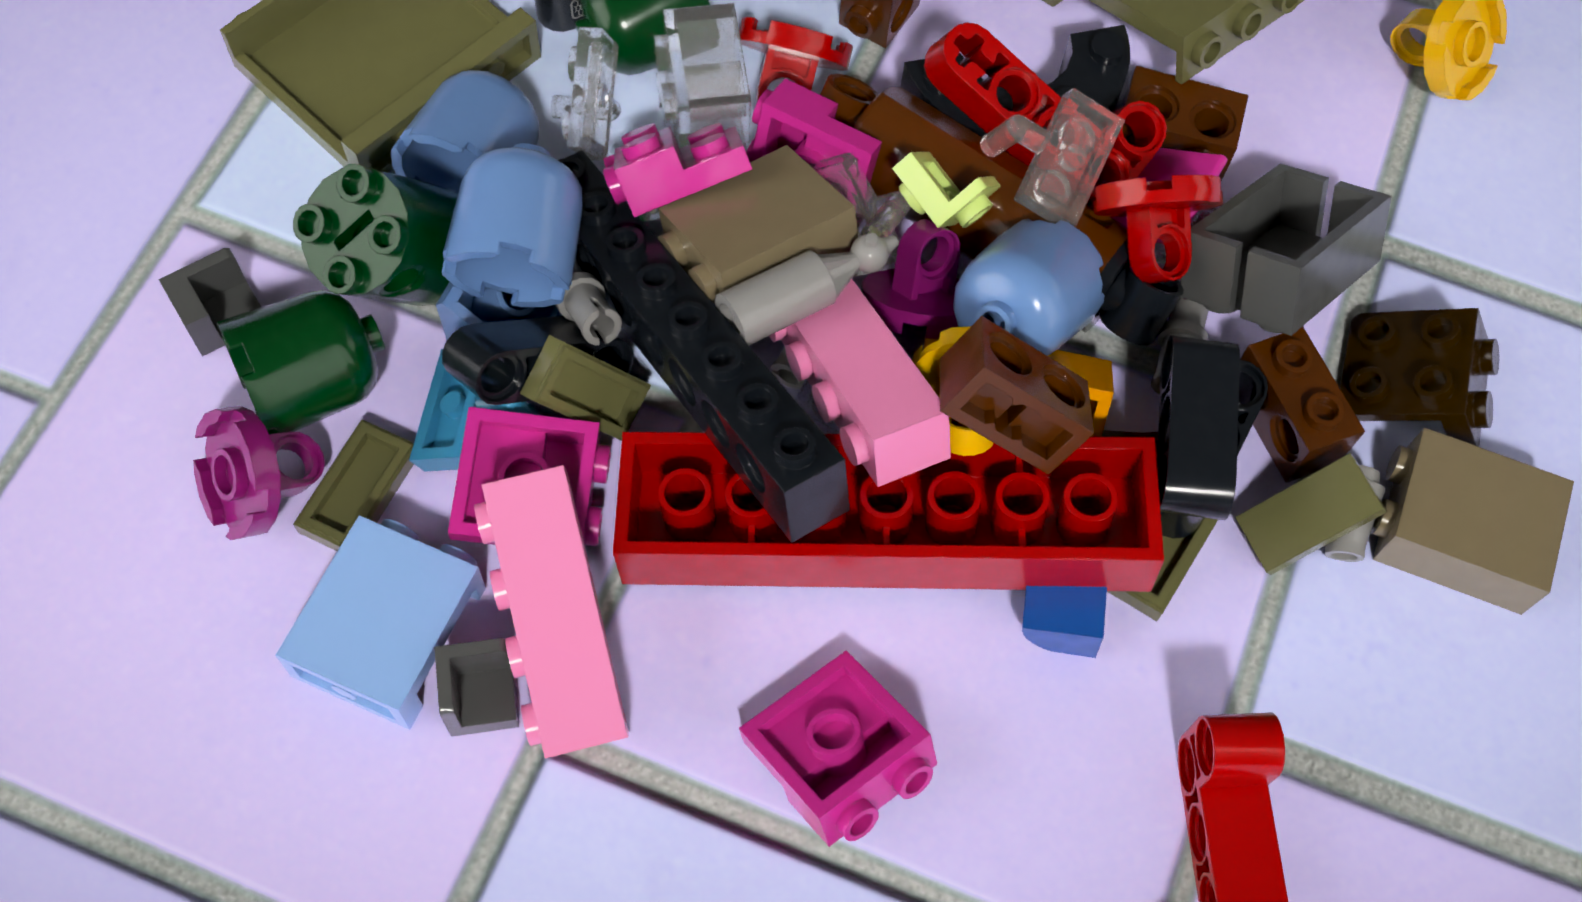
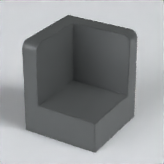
M223 248L158 279L202 357L225 346L217 322L261 308L230 248Z
M504 638L434 647L439 713L451 737L519 727L515 678L510 667Z

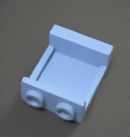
M359 515L275 656L291 677L410 730L423 707L417 693L435 662L434 647L445 644L470 597L480 600L486 589L479 567L476 566L477 561L465 551L452 545L442 544L438 550L418 541V536L414 531L397 521L383 519L382 523L378 524Z

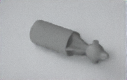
M868 233L858 237L853 242L850 252L816 254L808 250L715 296V307L749 346L834 304L858 270L869 274L877 272L885 266L889 254L899 245L898 238L896 236L879 237L875 233Z

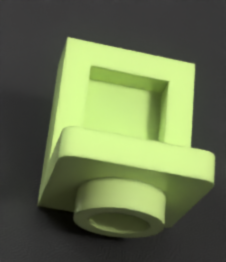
M910 152L892 168L903 182L899 186L902 197L917 213L923 215L926 212L937 228L956 225L958 222L962 228L970 226L992 208L993 204L988 197L1001 187L994 176L977 178L960 192L930 152Z

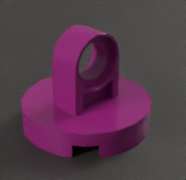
M929 219L914 222L901 237L895 268L870 273L862 280L861 292L891 332L902 334L903 323L915 326L927 327L925 338L939 339L940 332L951 327H958L953 310L955 286L959 281L956 278L960 258V241L958 236L946 227L937 228L934 222ZM937 237L935 253L929 261L921 264V254L924 247L931 239Z
M243 406L219 408L209 411L203 415L196 428L195 438L207 437L205 445L206 458L193 460L199 498L213 526L227 524L229 532L225 537L230 540L268 533L277 519L281 498L292 497L302 493L315 483L323 473L325 466L324 454L320 446L310 436L301 432L290 431L268 434L265 425L254 411ZM278 450H290L302 459L305 467L303 478L293 479L280 471L276 456Z

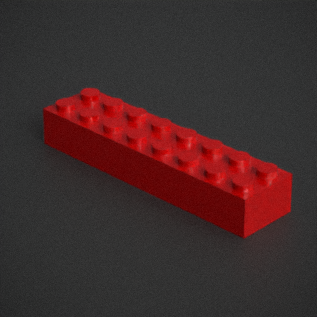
M622 432L613 556L622 584L1026 590V586L1107 587V591L1151 592L1164 563L1155 437H1090L1049 475L993 443V446L984 453L974 456H961L951 453L950 459L877 487L863 464L854 466L850 462L843 448L840 434H824L845 458L850 510L791 543L705 433Z

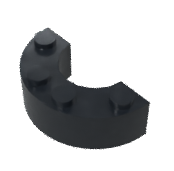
M1125 25L1070 34L1058 77L1053 82L1047 84L1093 127L1104 116L1115 111L1129 71L1130 44ZM961 53L955 59L959 65L963 59ZM925 59L904 62L901 88L1007 152L931 83L924 68ZM980 77L977 79V82L981 83L984 79ZM997 87L996 95L999 103L1008 111H1013L1011 95L1002 87ZM1043 127L1042 137L1044 143L1050 150L1056 152L1057 140L1051 130Z

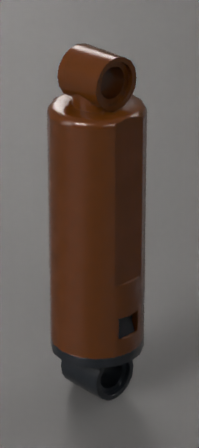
M838 73L828 76L820 95L838 103L835 120L882 142L867 194L913 223L922 219L931 220L926 212L923 215L917 213L905 201L899 191V186L903 182L892 169L910 152H930L960 192L979 177L994 176L1001 187L988 197L993 204L992 208L966 228H962L959 222L956 225L946 226V228L958 236L960 253L973 260L999 235L1023 219H1030L1031 221L1042 220L1054 224L1059 220L1066 221L1089 237L1103 260V265L1099 270L1103 283L1101 293L1105 295L1104 303L1092 321L1081 331L1084 333L1089 331L1101 319L1102 323L1110 331L1128 342L1144 346L1154 342L1182 297L1184 288L1178 280L1146 283L1135 275L1129 260L1126 226L1111 217L1095 215L1094 206L901 87H889L878 94L868 84L851 76Z

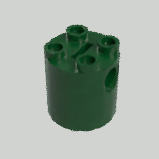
M356 163L348 164L324 178L309 197L307 204L298 208L293 218V231L295 236L301 241V247L310 271L329 291L335 294L416 306L436 305L449 283L442 275L443 249L458 194L431 183Z

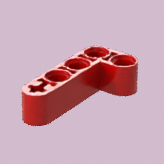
M967 22L955 26L935 42L925 55L924 68L926 75L941 93L1013 157L1092 206L1096 198L1095 189L1088 182V167L1094 169L1099 175L1100 185L1135 179L1161 148L1166 138L1167 125L1163 114L1156 106L1144 101L1132 102L1100 119L1093 127L987 29L978 24ZM959 52L964 56L960 65L955 60ZM983 75H988V78L983 80L981 83L977 82V79H979ZM997 87H1002L1011 95L1013 111H1008L999 103L996 95ZM1123 122L1129 125L1134 133V146L1128 143L1122 131ZM1043 127L1048 128L1055 135L1057 140L1056 152L1050 150L1044 143L1042 137Z
M1273 712L1202 715L1183 733L1179 740L1178 770L1199 902H1288L1268 785L1280 776L1285 763L1284 734L1281 723Z

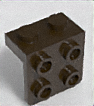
M1479 308L1360 313L1351 321L1340 389L1359 421H1441L1447 436L1479 447L1481 429L1491 428L1493 421L1491 391H1486L1488 376L1498 374L1500 360L1497 339H1488Z

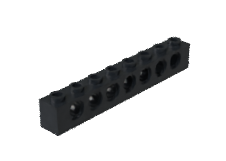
M581 150L566 158L559 159L558 161L573 172L582 187L583 211L576 259L584 272L593 274L600 281L605 289V300L621 317V327L790 542L792 543L848 512L850 504L845 458L641 218L633 216L626 201L618 205L615 203L604 175L584 151Z

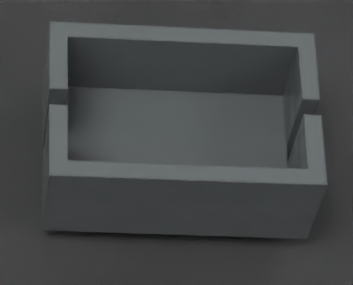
M1280 163L1191 227L1192 258L1188 272L1181 278V285L1184 288L1182 297L1202 304L1207 310L1215 313L1229 314L1240 310V318L1258 324L1263 330L1292 336L1381 260L1392 196L1343 181L1338 182L1334 186L1328 232L1322 238L1320 236L1329 177Z

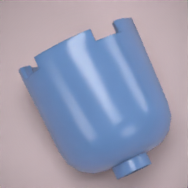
M467 70L449 76L441 83L403 131L391 149L392 167L397 175L438 185L458 194L467 168L483 153L499 148H510L520 143L537 145L539 140L538 117L529 99L507 79L489 71Z
M520 143L510 148H499L483 153L467 168L462 179L443 249L442 275L455 287L479 298H483L485 287L513 294L511 305L547 307L562 303L565 290H569L572 285L583 211L582 187L577 177L567 166L553 158L546 149L538 145Z
M1023 219L999 235L966 267L955 286L953 310L958 327L972 326L983 316L1048 356L1088 325L1104 303L1105 295L1101 293L1103 283L1099 270L1103 265L1102 256L1087 235L1066 221L1059 220L1054 224L1042 220L1031 221L1030 219Z

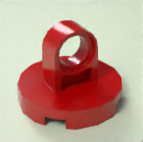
M744 17L741 20L737 42L748 48L765 53L757 86V102L762 93L767 90L769 84L774 80L786 78L812 90L817 67L840 71L848 70L853 51L852 44L848 42H840V45H836L834 50L831 49L833 36L774 20H771L769 30L764 29L762 31L756 30L758 20L755 17Z
M1172 175V180L1147 182L1145 177L1115 181L1095 187L1096 200L1093 201L1095 215L1127 217L1130 265L1135 275L1141 281L1146 283L1174 281L1181 279L1188 272L1192 258L1190 212L1223 205V191H1221V179L1219 176ZM1158 238L1163 242L1166 252V263L1163 269L1158 266L1154 252L1155 243Z

